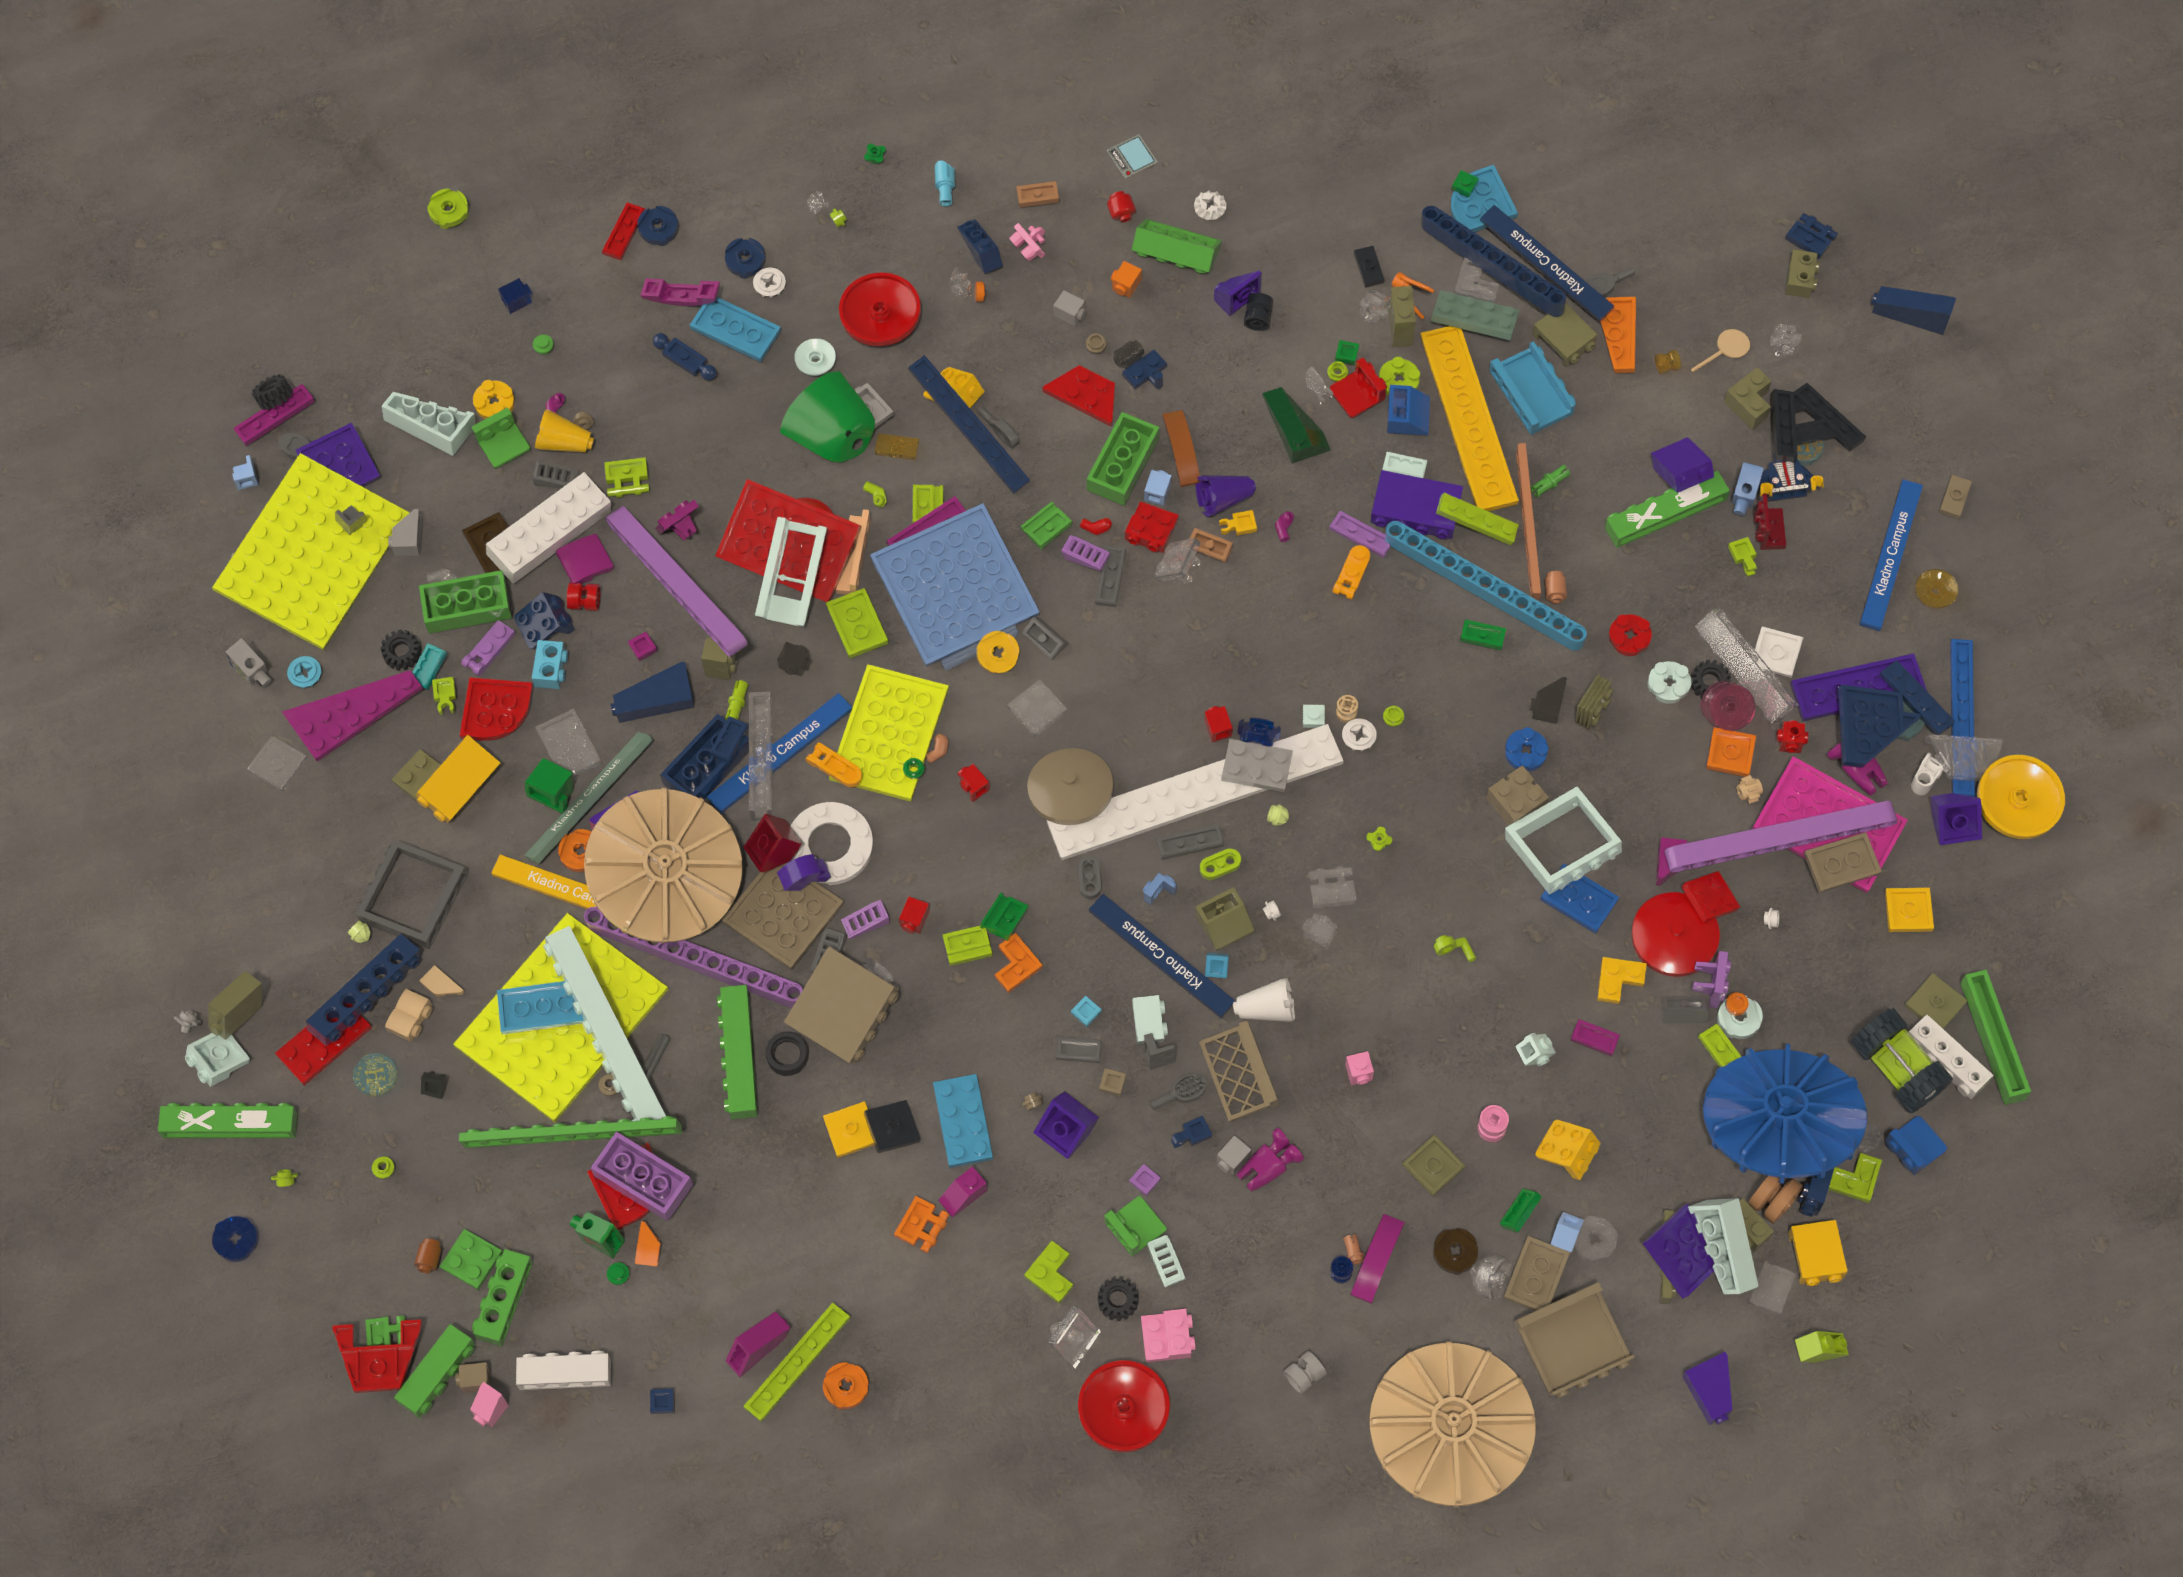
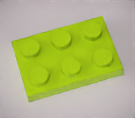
M865 588L826 602L827 610L849 659L888 644V639Z

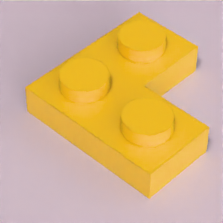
M1603 957L1597 1001L1619 1004L1622 984L1643 987L1647 963Z

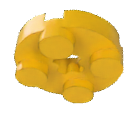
M485 380L473 395V405L478 415L486 419L507 407L512 412L515 399L511 387L501 381ZM497 397L499 401L490 404V399Z
M993 631L981 638L976 647L979 664L990 673L1000 674L1009 671L1015 666L1019 655L1017 641L1010 634L1001 631ZM995 646L998 649H1003V652L1001 653V658L993 656L992 653L994 652Z

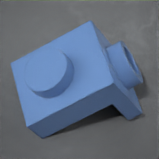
M1158 873L1152 882L1148 881L1143 889L1144 901L1151 905L1163 889L1174 895L1177 890L1175 881L1168 875L1163 876Z

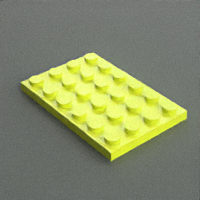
M867 664L837 754L860 768L862 780L855 787L912 801L919 778L910 779L906 777L903 772V765L910 758H917L924 764L949 690V685ZM912 767L910 771L915 772L917 768ZM829 776L830 781L838 782L837 780Z

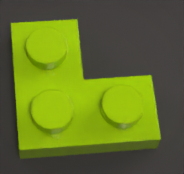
M1860 1153L1854 1173L1837 1167L1834 1168L1828 1190L1870 1203L1882 1160Z
M1051 1241L1024 1274V1278L1060 1304L1073 1288V1284L1057 1272L1069 1258L1070 1254Z

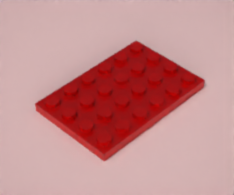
M747 479L715 557L764 576L777 517L786 518L788 521L805 525L827 527L812 597L824 602L831 601L862 526ZM792 530L788 531L779 575L783 574L786 577L806 581L816 538L815 535ZM777 579L778 583L800 592L804 590L805 584Z

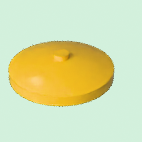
M2010 755L1995 761L1984 772L1977 788V797L1981 799V813L1985 820L1995 830L2011 838L2032 839L2047 833L2058 822L2065 806L2064 788L2057 774L2041 760L2027 755Z

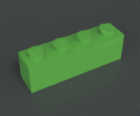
M450 1324L396 1394L394 1399L397 1403L418 1418L422 1414H427L432 1407L431 1402L434 1398L444 1392L447 1381L450 1377H455L456 1373L459 1372V1365L462 1361L472 1355L475 1346L473 1340Z

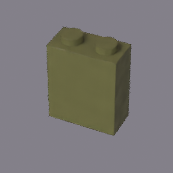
M1412 286L1391 287L1388 314L1392 347L1413 346L1416 319Z
M244 971L208 1003L210 1031L214 1035H219L226 1040L262 1007V983Z

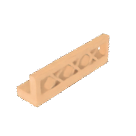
M863 509L862 517L852 515L849 517V521L857 523L862 527L837 584L836 593L847 595L859 589L871 524L869 510Z

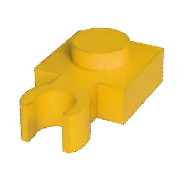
M1253 510L1233 513L1232 520H1219V526H1228L1221 529L1222 535H1226L1234 530L1236 536L1257 532Z

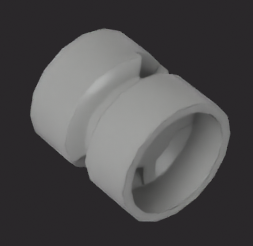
M1309 1351L1298 1359V1364L1293 1363L1283 1371L1288 1382L1300 1394L1305 1393L1312 1387V1381L1318 1382L1327 1374L1320 1361Z

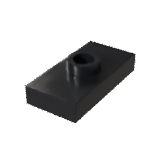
M1374 246L1354 250V256L1364 287L1383 284L1385 279Z

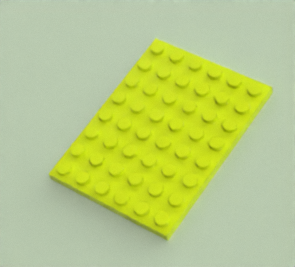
M300 453L213 585V591L324 651L389 549L388 538L392 536V528L406 517L409 512ZM352 505L359 513L361 511L364 512L366 523L349 535L336 522L335 512L337 510L343 512Z
M567 913L549 935L570 926L626 1038H628L665 995L668 987ZM545 939L502 989L564 981L562 975L558 976L554 970L553 964H555L553 957H548L544 950ZM497 994L454 1043V1047L554 1123L603 1067L602 1061H604L601 1053H596L592 1045L594 1039L591 1033H586L583 1024L502 1035Z

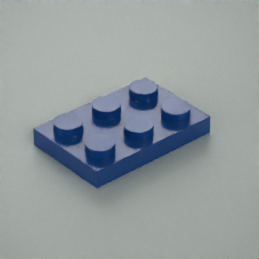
M1563 863L1559 871L1567 867V865ZM1583 875L1581 879L1568 883L1562 890L1558 889L1550 895L1545 890L1540 900L1596 934L1618 902L1619 897Z

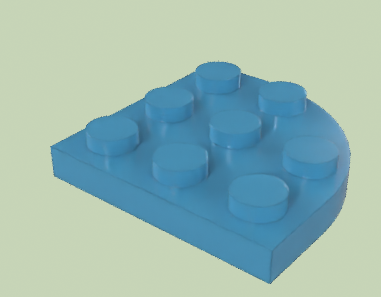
M1494 165L1469 173L1479 178V182L1470 198L1456 191L1453 192L1450 208L1452 217L1473 232L1488 228L1480 221V218L1493 205L1497 206L1511 219L1518 217V212Z

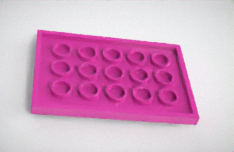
M1793 756L1752 829L1877 802ZM1897 813L1895 815L1898 823L1895 825L1866 832L1880 868L1885 863L1908 819ZM1862 833L1788 848V850L1806 859L1804 855L1806 850ZM1877 876L1851 883V885L1868 893Z

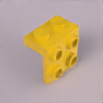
M947 367L941 372V375L969 408L985 392L974 374ZM925 391L923 394L926 399L934 401V399L929 395V393Z
M1555 1120L1535 1155L1538 1159L1565 1167L1573 1179L1581 1180L1594 1155L1598 1152L1601 1143L1590 1129Z

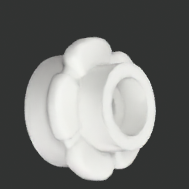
M1274 900L1269 903L1266 901V907L1263 910L1268 919L1273 918L1276 921V918L1280 917L1281 913Z
M1770 908L1769 912H1765L1764 925H1768L1769 929H1772V927L1778 928L1779 910Z

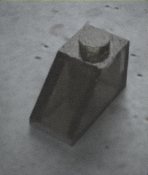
M1562 677L1538 691L1536 699L1532 698L1529 709L1533 711L1532 719L1557 724L1567 677Z

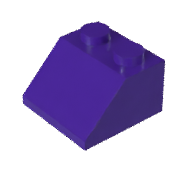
M1064 1091L1052 1099L1033 1133L1065 1158L1069 1159L1089 1136L1099 1117Z

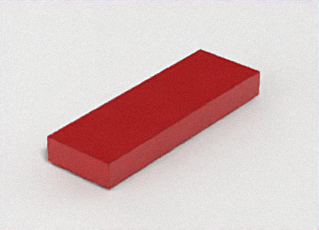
M626 203L602 250L603 255L622 260L638 229V218L645 208Z

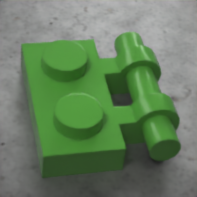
M397 1316L396 1325H390L389 1317L365 1320L367 1346L391 1345V1334H397L398 1344H400L401 1321L405 1320V1316Z

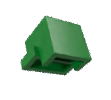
M542 758L525 781L526 796L563 814L568 808V798L573 793V772Z

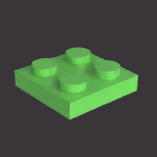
M464 1229L441 1263L440 1268L479 1291L496 1265L498 1256L502 1255L503 1251Z

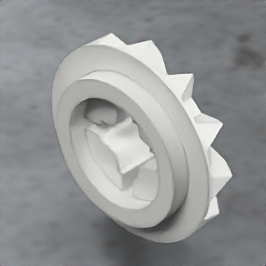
M1208 190L1206 193L1201 192L1195 199L1194 209L1201 218L1215 220L1225 213L1226 202L1224 196L1219 195L1217 191L1211 192ZM1214 200V206L1211 205L1207 210V203Z
M764 268L753 279L756 293L761 294L762 297L769 296L772 298L776 294L780 295V292L785 290V276L778 269ZM773 278L774 285H770L768 288H766L767 286L765 282H770V280H772Z
M1353 719L1344 726L1342 739L1345 745L1352 748L1353 751H1363L1364 749L1371 748L1375 742L1376 729L1372 723L1365 719ZM1362 729L1363 737L1356 741V735L1354 734H1358Z

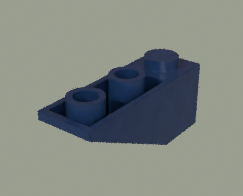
M976 219L966 221L957 227L977 265L984 273L1003 266L998 246Z

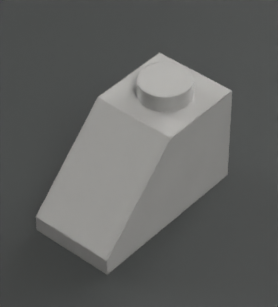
M419 509L411 511L392 528V536H389L388 544L395 556H420L422 516Z

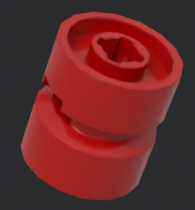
M569 583L567 589L568 609L581 610L584 607L586 611L599 610L601 600L599 584L583 586L582 583Z

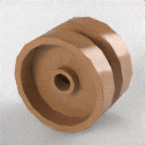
M1768 1176L1748 1204L1754 1210L1760 1211L1769 1203L1770 1205L1764 1212V1217L1774 1224L1793 1205L1804 1186L1796 1179L1790 1180L1782 1187L1783 1184L1779 1183V1177Z

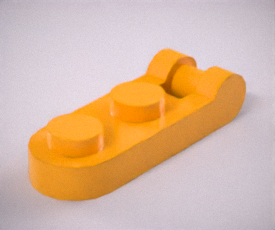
M1358 545L1351 549L1332 593L1337 595L1343 594L1346 595V598L1353 600L1370 561V551L1368 548ZM1344 583L1351 585L1350 588L1343 586Z
M819 742L815 745L813 753L808 754L805 758L809 765L818 768L847 787H855L862 780V773L858 766ZM821 755H824L825 758L821 761L819 758Z

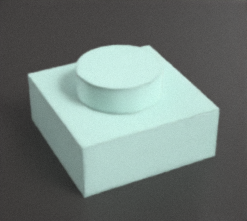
M1303 705V728H1317L1325 725V705Z

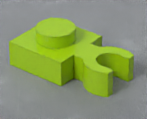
M448 677L432 680L434 700L439 702L437 705L439 714L443 715L444 707H450L451 714L454 713L455 708L450 701L456 699L454 678Z

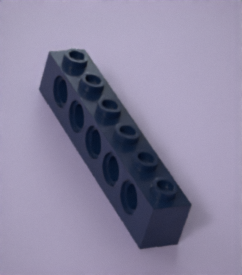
M402 934L397 936L306 1020L307 1030L325 1046L337 1041L343 1030L353 1026L363 1012H368L378 998H383L394 983H399L409 969H414L419 964L421 959L420 949ZM394 960L402 961L399 964L392 963ZM380 974L386 975V977L382 979L376 978V976ZM363 989H369V990H370L368 993H361V992H360V991L363 990ZM349 1003L354 1004V1006L351 1008L344 1007L346 1004ZM332 1018L339 1019L337 1022L334 1023L329 1022V1020Z

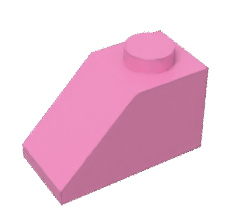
M483 1382L470 1410L474 1415L473 1419L483 1427L487 1424L492 1428L509 1405L501 1393Z

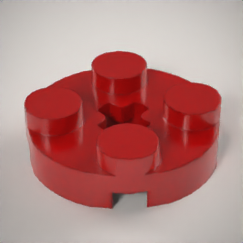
M1633 614L1619 615L1609 630L1610 643H1612L1618 653L1625 656H1635L1639 652L1645 651L1649 647L1652 638L1649 621ZM1631 631L1636 636H1633L1632 639H1628V635H1626L1625 633Z

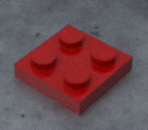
M1719 871L1685 882L1682 886L1703 923L1736 912L1740 908L1739 903Z

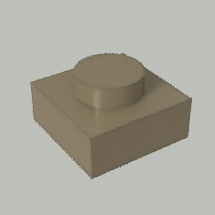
M1105 1068L1099 1091L1121 1097L1126 1073Z

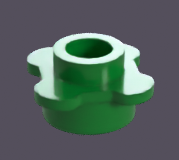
M868 144L864 159L872 164L883 162V153L886 152L885 146Z

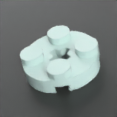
M1670 661L1659 662L1651 670L1648 678V689L1656 696L1655 698L1658 701L1673 704L1679 702L1680 699L1686 697L1689 693L1691 677L1686 666ZM1669 678L1675 683L1669 687L1664 680Z
M1727 998L1719 1008L1717 1020L1727 1037L1745 1039L1753 1036L1759 1030L1763 1014L1760 1005L1755 1000L1752 1001L1747 998L1749 1005L1746 1012L1742 1014L1746 1018L1743 1021L1735 1019V1015L1727 1011Z

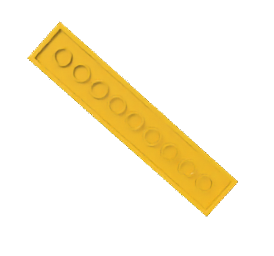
M1448 326L1420 333L1421 342L1475 506L1486 511H1492L1518 505L1519 500L1462 329Z

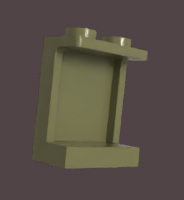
M1565 304L1563 315L1553 317L1547 314L1534 324L1532 333L1537 340L1542 337L1563 358V365L1565 367L1569 364H1575L1585 352H1591L1596 346L1598 335L1567 304Z

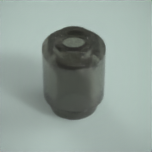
M1137 340L1129 341L1114 351L1113 360L1118 367L1126 369L1142 358L1144 349Z

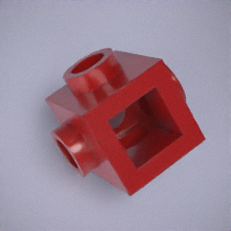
M1795 720L1783 722L1781 729L1777 730L1776 741L1779 742V751L1801 753L1804 744L1808 743L1809 736L1808 731H1805V723H1799Z

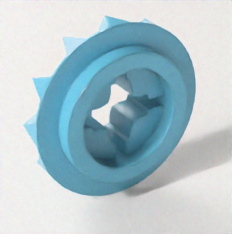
M309 656L296 658L291 662L287 670L289 681L295 687L298 686L303 689L308 686L312 687L316 681H319V677L322 674L319 662ZM301 667H303L306 671H309L308 678L304 677V675H301Z

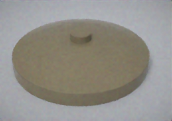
M1078 748L1057 750L1043 757L1033 767L1027 783L1029 800L1034 810L1044 819L1061 825L1082 824L1100 815L1110 803L1114 789L1112 773L1106 762L1098 755Z

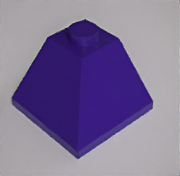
M1255 271L1219 283L1214 290V301L1231 316L1247 304L1250 294L1261 293L1262 273Z
M1955 793L1931 796V814L1939 845L1982 839L1980 798Z

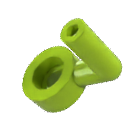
M1443 935L1436 939V943L1433 946L1439 956L1448 954L1455 948L1461 947L1468 962L1476 960V956L1465 937L1454 939L1452 936Z

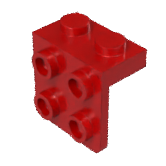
M1362 357L1356 361L1355 372L1332 384L1330 392L1350 418H1354L1385 400L1387 385L1383 378L1377 376L1373 365L1370 362L1367 363Z

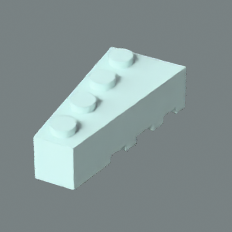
M392 392L381 406L384 421L452 456L472 433V426L476 424L473 412H460L454 407L449 406V408L437 406L435 402L419 401V398Z
M1739 1198L1705 1200L1688 1206L1690 1213H1694L1698 1224H1696L1698 1233L1703 1234L1707 1246H1704L1707 1255H1710L1714 1260L1713 1269L1723 1293L1741 1294L1759 1287Z

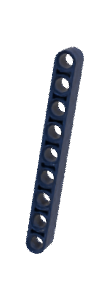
M1427 206L1422 210V229L1547 314L1553 317L1564 314L1566 295L1562 290L1439 208Z

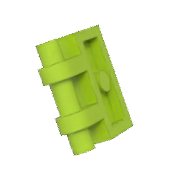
M646 457L604 462L607 484H615V488L607 489L608 497L616 496L620 498L627 494H635L636 496L642 495L643 492H650L649 484L640 485V480H648ZM633 481L634 485L622 487L623 482Z

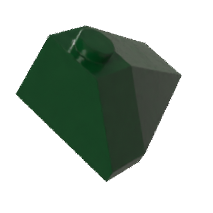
M1282 387L1262 393L1291 463L1331 450L1323 431Z

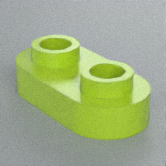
M1225 849L1206 857L1200 863V874L1207 880H1214L1236 871L1241 865V855L1235 849ZM1231 859L1234 863L1228 864L1226 861ZM1208 868H1213L1214 871H1213V872H1208L1207 869H1208Z

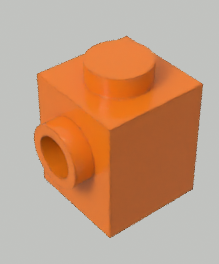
M1123 261L1120 268L1115 270L1111 276L1112 290L1118 295H1125L1130 298L1142 280V269Z

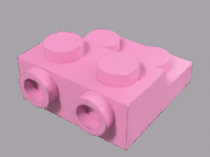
M1186 1309L1163 1311V1314L1141 1316L1146 1362L1191 1358V1350H1195L1194 1336L1189 1337L1188 1328H1193L1192 1316L1191 1314L1187 1315Z

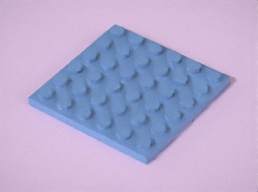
M983 503L870 554V558L926 667L980 641L983 636L990 632L1001 631L1012 625H1018L1040 613Z

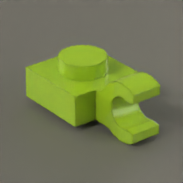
M1749 537L1729 543L1728 549L1735 563L1743 564L1747 577L1755 575L1754 570L1757 567L1753 559L1756 558L1757 554Z

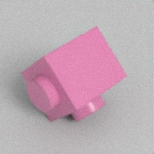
M1368 1051L1346 1057L1345 1066L1351 1085H1362L1373 1080L1374 1070Z

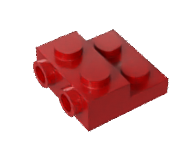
M1140 501L1135 514L1132 515L1125 530V540L1132 545L1147 547L1152 552L1159 551L1164 553L1179 515Z

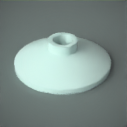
M809 339L800 344L795 352V363L798 369L811 376L825 374L833 367L836 360L834 348L830 343L822 339Z

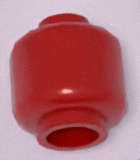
M1124 191L1110 195L1107 207L1112 219L1120 220L1121 223L1131 220L1132 215L1136 212L1131 195L1124 193Z

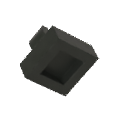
M434 1071L424 1072L421 1077V1094L442 1099L445 1094L446 1075H435Z

